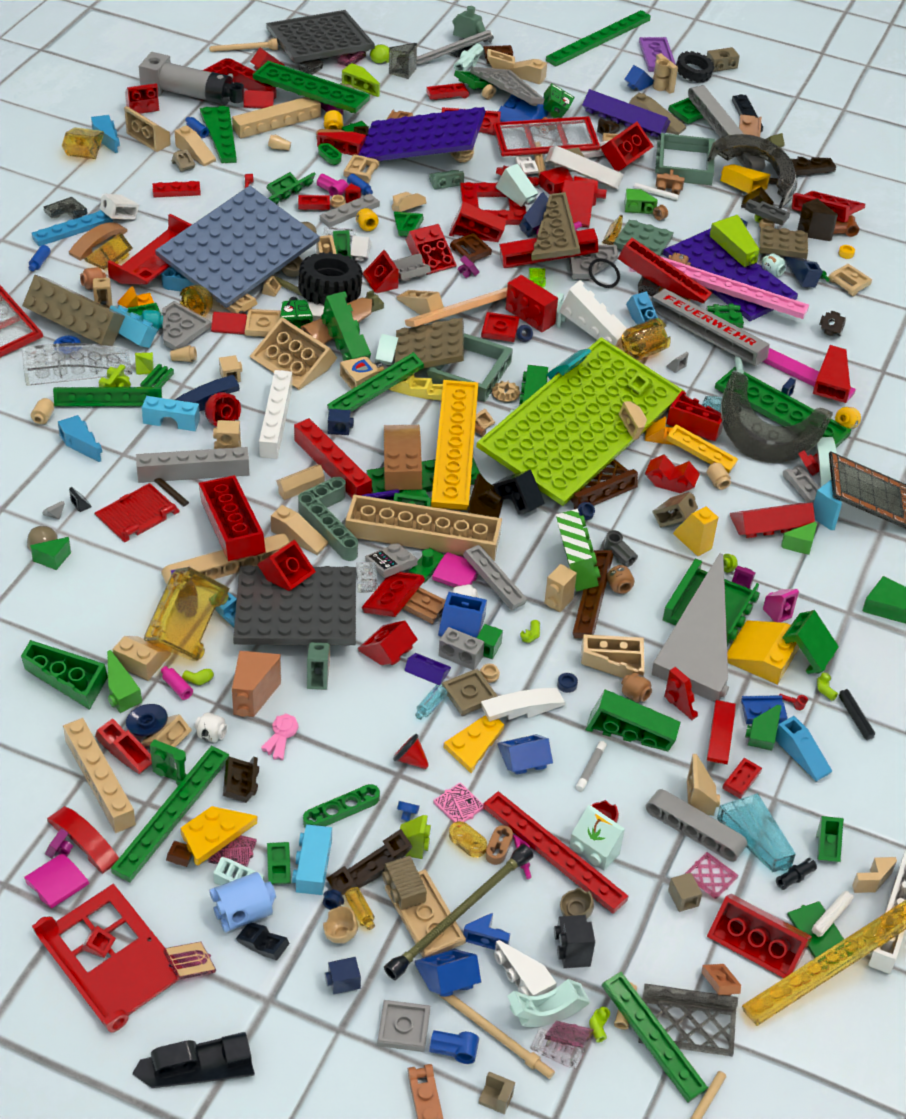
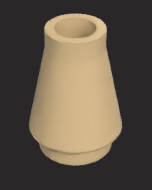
M271 134L268 146L271 149L289 151L291 142L276 134Z
M189 345L171 350V360L185 362L197 360L196 347Z

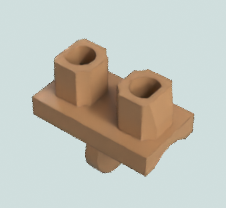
M670 170V174H657V189L665 191L666 188L672 189L671 193L677 195L680 194L681 190L683 191L685 178L674 175V170Z

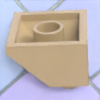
M692 754L687 776L688 804L707 815L714 816L716 807L720 806V794H716V785L698 755Z

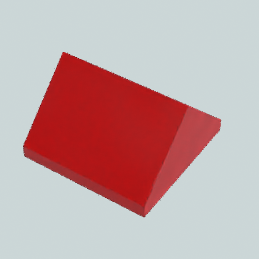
M383 250L363 272L364 277L375 293L398 289L399 269L388 253Z

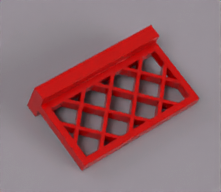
M810 191L804 195L795 193L792 198V209L797 211L802 210L803 203L818 198L838 214L837 221L844 223L848 221L849 215L864 209L866 205L865 203L816 191Z

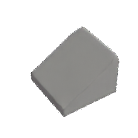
M683 353L666 367L674 373L687 366L689 353Z

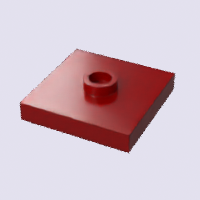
M487 312L481 337L514 342L520 317Z

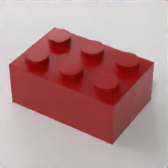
M637 121L602 145L600 149L614 170L619 172L654 146Z
M523 275L508 282L505 308L507 311L520 317L521 320L540 332H544L555 325L558 297Z

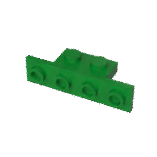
M291 172L283 175L267 185L266 188L272 194L268 199L277 205L280 200H286L292 193L300 192L305 186L309 187L314 182L313 179L316 173L313 172L299 181Z

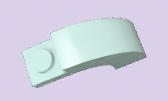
M567 979L554 990L542 995L528 996L513 991L507 996L511 1003L510 1009L512 1013L519 1017L522 1026L541 1027L562 1021L590 1004L581 983Z

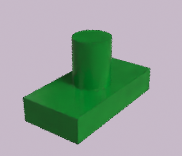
M431 548L424 549L422 557L417 561L418 565L413 566L409 573L423 575L425 579L423 583H426L433 575L444 554Z

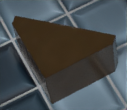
M759 187L743 196L741 208H746L749 199L758 203L763 201L770 205H773L774 202L765 190Z

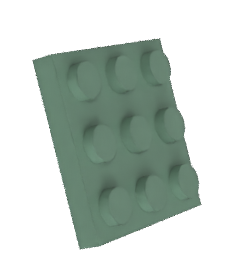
M629 219L614 241V245H617V249L622 250L624 245L631 238H634L655 254L661 256L672 240L674 232Z

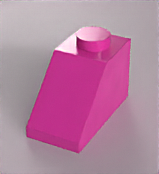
M781 589L769 593L765 598L763 610L774 622H783L792 618L799 590Z

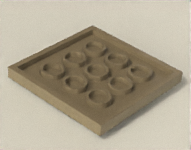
M453 318L442 322L436 321L432 324L410 328L404 327L396 330L398 341L395 349V363L413 352L424 363V368L464 361L463 318Z

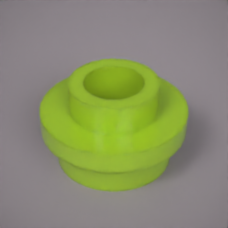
M731 554L723 555L724 571L727 573L734 571L738 565L737 558Z

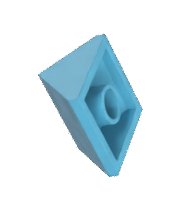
M834 478L817 490L813 504L815 520L830 530H835L842 506L841 497L835 494Z

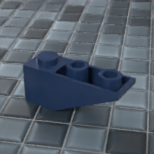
M785 256L786 262L800 285L804 288H816L823 273L818 263L802 258Z

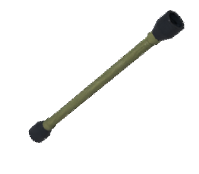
M521 844L513 851L511 858L504 867L443 919L408 952L391 959L384 966L386 974L393 980H397L403 975L408 965L413 961V958L442 934L444 930L452 925L507 874L514 871L517 867L527 864L534 856L531 849L527 845Z

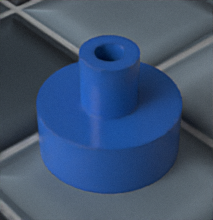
M399 801L397 809L403 811L402 820L410 821L411 813L418 814L420 806Z

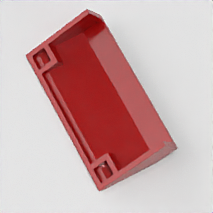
M169 214L168 229L121 266L111 260L108 261V277L121 284L150 283L170 267V265L155 254V250L192 224Z

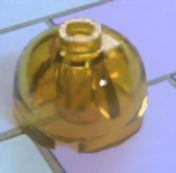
M190 285L183 288L180 292V296H182L180 304L200 316H206L212 309L213 297L204 286Z

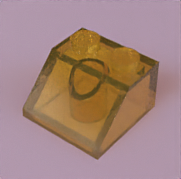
M119 233L84 258V260L105 270L108 268L109 260L119 264L118 260L127 258L129 256L128 252L133 248L124 235Z

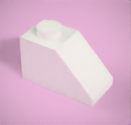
M352 237L351 257L354 260L364 261V259H368L372 243L369 237Z

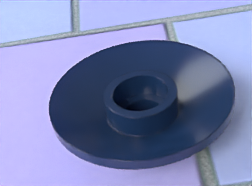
M141 705L127 716L126 727L136 736H149L157 733L165 726L168 715L166 710L160 705Z

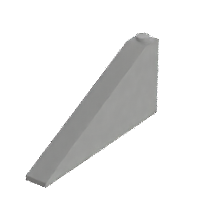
M719 553L653 662L652 675L666 681L668 680L669 671L674 667L678 668L690 678L693 693L713 702L720 700L721 697L725 698L729 690V686H727L728 660L723 554Z

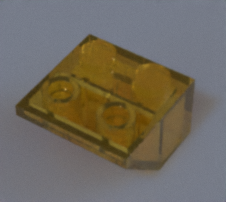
M74 127L65 133L62 148L67 156L96 159L104 132Z

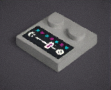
M399 543L391 544L384 549L365 556L366 563L383 578L418 565L417 558Z

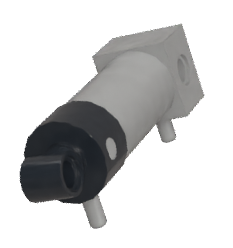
M150 52L139 65L140 86L157 83L158 96L165 90L221 105H227L229 101L233 103H242L244 101V85L238 82L233 83L232 74L224 75L173 64L170 61L169 55Z

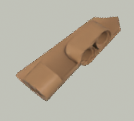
M362 297L347 303V305L351 304L353 320L360 322L371 315L372 299ZM321 318L300 328L323 344L333 339V337H330L326 324H323Z

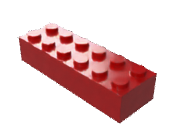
M232 475L200 482L201 503L227 560H239L240 558L266 553L264 533L236 476Z

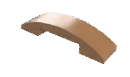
M115 222L101 224L85 233L72 246L69 254L81 261L91 255L92 248L111 236L117 239L128 231L125 227Z

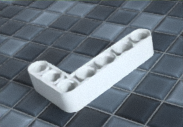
M558 146L550 147L545 159V163L555 167L562 166L615 189L619 188L624 175Z

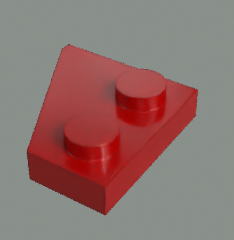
M674 667L669 671L664 697L669 703L675 705L687 717L693 720L698 717V712L692 708L695 698L691 690L690 678Z

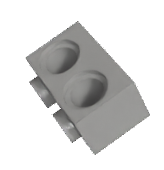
M448 627L439 640L438 656L474 670L483 658L484 641Z

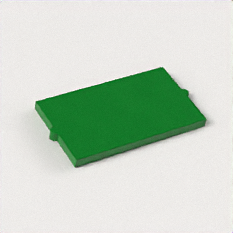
M820 901L807 906L802 905L801 908L788 912L787 916L794 927L812 936L808 949L820 968L834 963L839 964L840 961L853 957L854 953L834 923L821 937H817L816 934L812 933L813 925L826 912Z

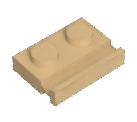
M246 294L225 309L232 313L245 312L257 305L256 298Z

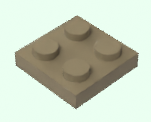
M478 668L442 682V689L461 716L482 708L481 701L498 697Z

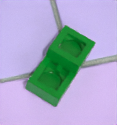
M289 842L267 843L268 882L270 881L272 885L291 884Z

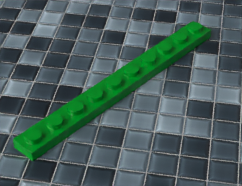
M640 10L547 55L546 62L555 67L650 21L651 15Z

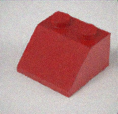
M295 539L257 564L269 582L288 591L316 572Z
M404 620L382 625L357 649L380 665H394L400 661V656L403 653H407L413 648L412 645L418 639Z

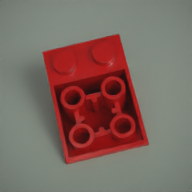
M439 224L409 232L406 243L412 255L421 254L423 263L430 266L431 272L427 273V275L457 266Z

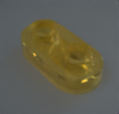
M461 821L455 822L450 826V840L471 857H481L486 853V839L471 826Z

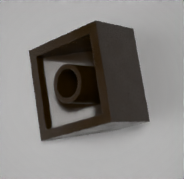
M818 198L803 203L797 230L808 233V238L831 241L838 214Z

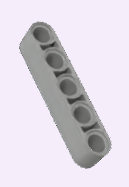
M663 789L657 790L645 805L650 815L726 860L736 861L748 845L746 838L740 833Z

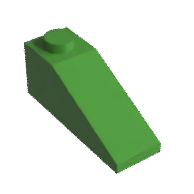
M111 650L107 651L108 687L110 694L108 701L112 707H116L122 713L142 703L141 689Z

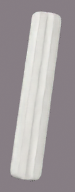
M843 891L813 925L812 933L816 934L817 937H821L852 902L853 894Z

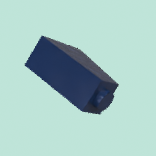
M544 192L535 200L519 225L522 232L528 238L537 234V229L540 228L543 221V215L548 202V197Z

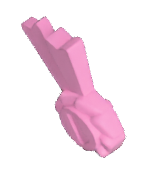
M286 713L276 717L272 724L275 734L261 747L262 751L267 752L268 755H271L274 751L273 759L279 758L284 760L287 738L294 736L299 728L296 718Z

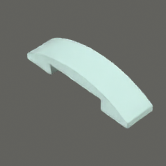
M822 437L815 445L820 472V488L834 478L831 452L837 454L833 437Z

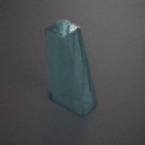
M758 793L720 805L717 815L718 821L743 835L748 842L746 848L772 872H776L779 870L785 871L792 866L796 853Z

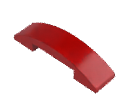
M64 806L47 818V821L58 832L61 828L68 832V837L88 855L89 862L102 874L109 870L119 859L116 852L102 835L74 810Z

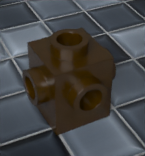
M835 311L826 312L825 316L822 315L819 325H821L824 334L841 336L846 323V317L840 316V313Z

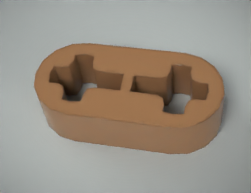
M501 825L493 831L486 849V860L489 863L498 865L505 860L513 838V832L510 827ZM502 834L506 835L503 841H499ZM497 848L499 849V853L496 856L492 855L495 853Z

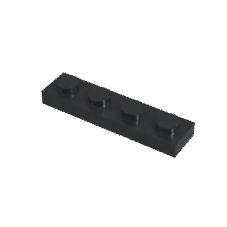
M747 95L732 96V102L739 116L750 115L758 118Z

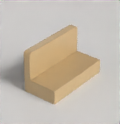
M180 714L170 716L160 731L147 736L141 744L144 747L150 746L155 739L176 747L192 730Z

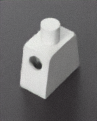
M105 193L101 196L100 210L111 219H136L139 204L118 194Z

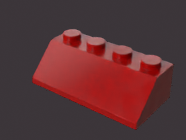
M796 503L730 513L738 534L746 535V538L757 537V533L762 532L763 535H773L776 530L786 533L791 531L792 528H799L815 522L813 503Z
M732 893L725 896L707 934V937L788 981L812 939L811 935Z

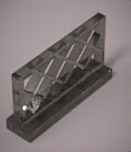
M644 984L642 1000L646 1005L647 1003L656 1004L661 1009V1012L655 1016L657 1019L665 1014L671 1021L672 1025L665 1029L667 1033L676 1027L683 1036L679 1041H674L679 1049L733 1057L738 997ZM673 1007L680 1008L685 1014L677 1021L668 1012ZM697 1010L703 1011L708 1017L701 1024L691 1015ZM719 1014L730 1015V1023L724 1028L715 1019ZM686 1018H689L696 1027L688 1034L679 1025ZM710 1021L719 1030L712 1037L702 1028ZM698 1030L707 1040L702 1045L695 1044L690 1038ZM723 1034L729 1042L728 1049L719 1048L713 1040ZM638 1038V1043H643L642 1040Z

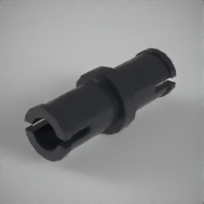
M807 858L802 863L789 867L786 873L776 878V884L779 888L781 887L782 890H785L793 883L801 882L804 880V876L817 869L816 862L814 860L811 861L812 858Z

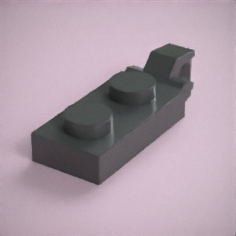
M749 199L745 208L750 213L781 226L790 216L789 212L763 201L758 203Z

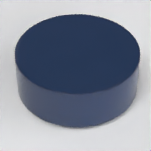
M563 673L558 677L557 686L562 692L571 693L577 689L578 679L574 674Z

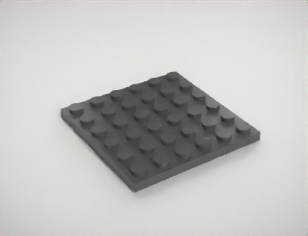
M346 10L266 23L268 31L274 38H277L278 44L293 63H302L308 60L315 61L320 58L327 59L331 56H342L348 53L355 54L359 51L367 52L375 49V43Z
M240 566L233 643L239 645H309V643L315 642L328 643L330 645H356V567H313L316 571L314 574L288 591L269 582L258 566Z

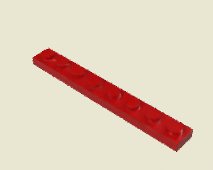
M496 792L483 803V808L504 826L510 827L515 835L525 841L586 892L590 891L592 897L612 914L628 901L629 896L502 793Z

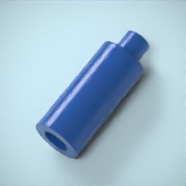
M187 117L185 119L187 126L196 131L200 137L205 138L208 136L209 129L194 117Z
M355 174L348 176L347 183L360 187L363 195L373 194L371 186Z
M41 245L29 261L28 268L30 271L38 270L50 255L51 250L48 246Z

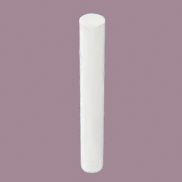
M635 183L633 187L634 189H642L647 193L675 201L679 198L677 194Z

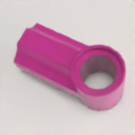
M323 173L317 179V186L329 191L331 196L343 195L345 189L349 186L344 179L337 181Z

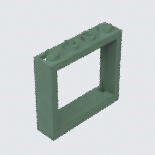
M661 133V139L657 141L655 173L670 174V170H674V175L685 178L684 183L712 186L715 153L709 158L708 156L715 139ZM664 149L707 153L706 170L663 166Z
M464 333V349L497 359V362L483 383H478L477 400L485 402L491 394L495 383L499 382L511 364L513 348ZM444 365L429 367L426 372L428 378L432 379L433 384H443V380L474 382L441 371Z

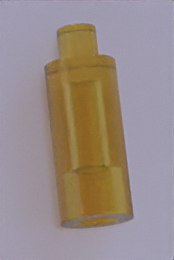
M358 887L349 889L345 893V898L354 911L361 926H365L367 930L373 929L375 927L373 922L375 916Z

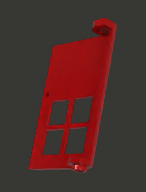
M114 883L59 920L55 921L50 916L42 917L32 925L35 934L109 1032L121 1029L127 1023L128 1015L184 977L180 976L176 968H182L179 965L174 966V964L178 963L175 960H171L174 958L171 955L169 956L166 948ZM110 902L122 918L104 930L110 933L126 922L138 939L116 954L110 948L108 953L111 957L87 972L75 957L84 951L81 949L82 945L71 951L59 935L82 920L92 931L95 927L87 917Z

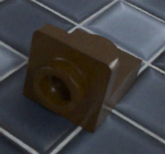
M598 120L597 132L602 135L603 133L615 134L620 130V125L613 121Z

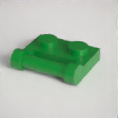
M154 739L150 744L153 772L159 776L173 779L179 785L187 776L185 773V751Z

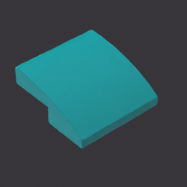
M583 349L575 352L548 372V378L551 380L558 373L564 376L583 362L591 353V350Z

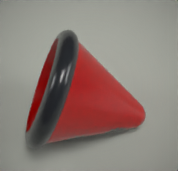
M418 734L411 736L393 757L394 761L426 769L429 766Z

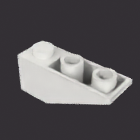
M500 940L496 941L494 957L499 965H503L508 979L516 984L518 992L528 996H538L556 988L557 983L543 964Z

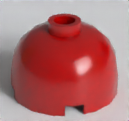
M219 392L207 400L204 409L205 416L211 424L217 427L218 420H238L241 413V404L234 395Z

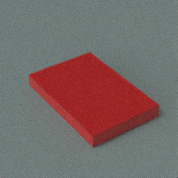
M564 180L563 192H566L573 223L580 221L582 227L589 228L595 184Z
M398 572L386 577L362 606L363 612L396 617L425 581L424 576Z

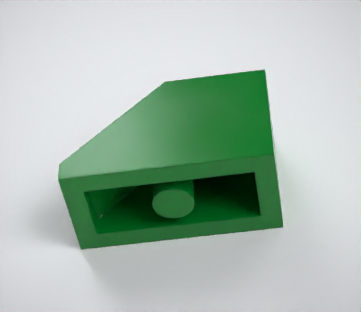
M776 705L754 718L751 726L747 725L745 738H749L748 746L772 751L777 734L781 705Z

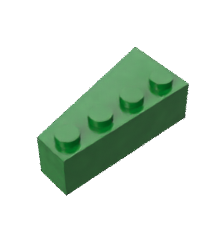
M32 640L29 641L21 655L25 670L89 710L108 678L104 663Z

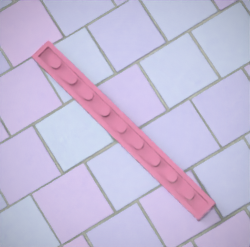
M661 257L703 287L801 319L804 318L808 311L809 304Z

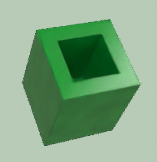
M484 624L477 639L484 641L483 656L493 660L502 644L503 630Z

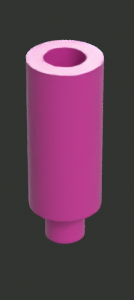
M167 666L161 669L163 680L182 700L188 699L193 694V689L175 669H169Z

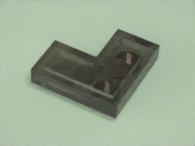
M73 197L43 207L44 212L51 218H58L62 214L67 213L71 218L77 219L88 214L87 208Z

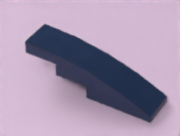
M230 375L201 385L174 400L198 403L199 411H203L207 400L212 395L219 392L240 391V387L235 376Z

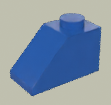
M633 65L624 79L628 83V87L633 90L636 88L639 91L653 85L654 82L644 70Z

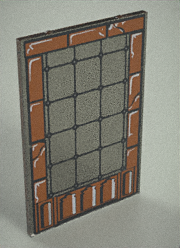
M830 451L829 463L833 498L906 529V484Z

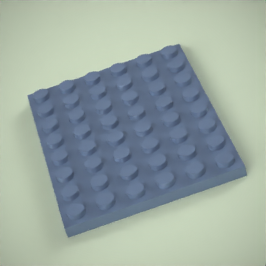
M249 185L157 248L155 254L223 307L228 308L319 242L320 236Z

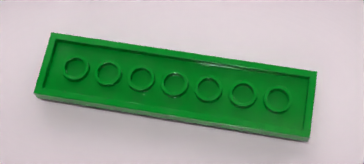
M267 61L253 73V79L261 83L323 102L350 113L356 114L370 100V94L271 61Z
M736 367L715 383V389L728 395V381L732 374L730 382L731 398L806 439L817 433L824 426L816 437H833L837 448L851 434V429L842 426L833 419H830L829 424H826L829 417L744 372L743 375H738Z

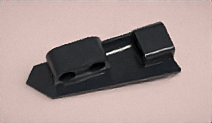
M240 1032L196 1044L193 1040H187L158 1047L151 1051V1057L140 1059L133 1071V1075L151 1088L254 1076L255 1072L246 1032Z

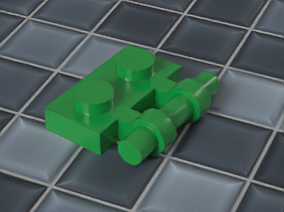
M713 304V306H707L706 310L708 312H713L712 314L743 328L744 321L740 312V305Z

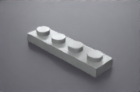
M368 194L321 214L320 221L330 228L356 217L361 209L369 208L372 210L379 207L380 201L373 195Z
M480 545L465 550L463 556L510 610L526 603L527 598Z

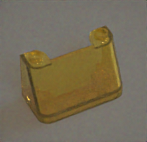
M191 567L176 569L171 575L144 635V641L189 660L198 661L205 652L201 639L215 607H219L221 604L224 605L227 602L230 588Z

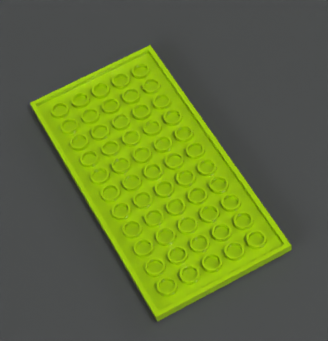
M602 337L588 348L591 350V353L583 362L564 376L560 373L554 376L477 441L476 444L478 449L515 474L531 469L539 490L562 506L574 497V493L579 492L635 441L630 436L628 429L619 416L623 402L631 401L643 411L647 418L643 433L670 409L674 400L683 390ZM637 372L641 373L652 383V386L641 395L626 385Z

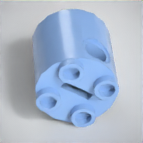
M258 872L209 889L211 899L217 905L213 907L217 920H220L225 933L273 914L272 905L276 899L275 890L270 881L265 883Z

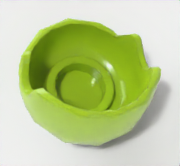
M378 44L375 46V49H371L370 58L375 63H388L392 59L391 50L386 45Z

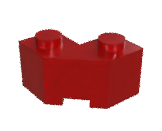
M663 454L650 460L645 475L655 487L683 493L695 488L700 473L690 461L675 467L667 456Z

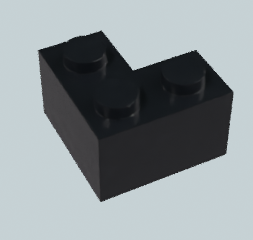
M531 469L507 476L492 484L496 494L501 497L500 501L512 499L518 515L531 512L545 504Z
M586 915L560 916L557 926H554V938L559 940L560 946H557L558 959L563 962V968L591 967L595 947L592 922H587Z

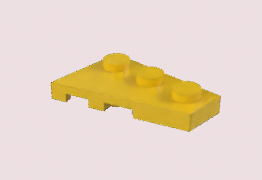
M485 715L445 741L443 748L472 773L475 765L479 760H482L489 746L493 745L504 730V723L499 719L489 722Z

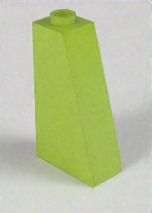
M738 215L712 223L710 237L744 267L757 263L760 249Z

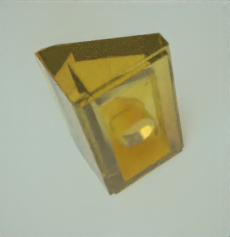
M620 215L609 226L602 241L603 244L614 245V241L622 228L623 215Z

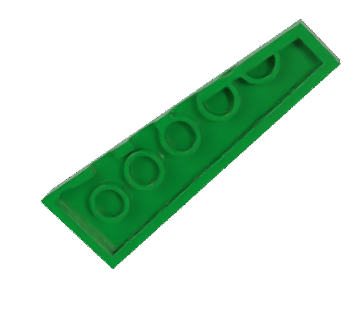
M229 107L200 108L201 118L209 129L210 138L213 141L221 163H237Z

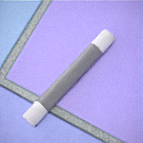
M599 741L575 786L577 791L582 792L607 746L604 741Z

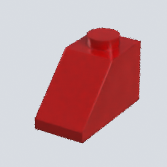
M261 47L250 61L255 65L253 68L256 70L267 61L285 66Z

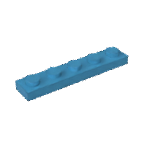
M101 210L45 229H39L31 234L36 244L41 246L89 231L101 224L113 222V219Z

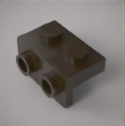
M253 756L250 762L228 757L225 764L223 796L247 803L251 796H255L258 790L256 777L260 769L257 766V757Z

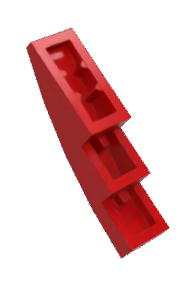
M715 701L707 761L728 765L735 717V703Z

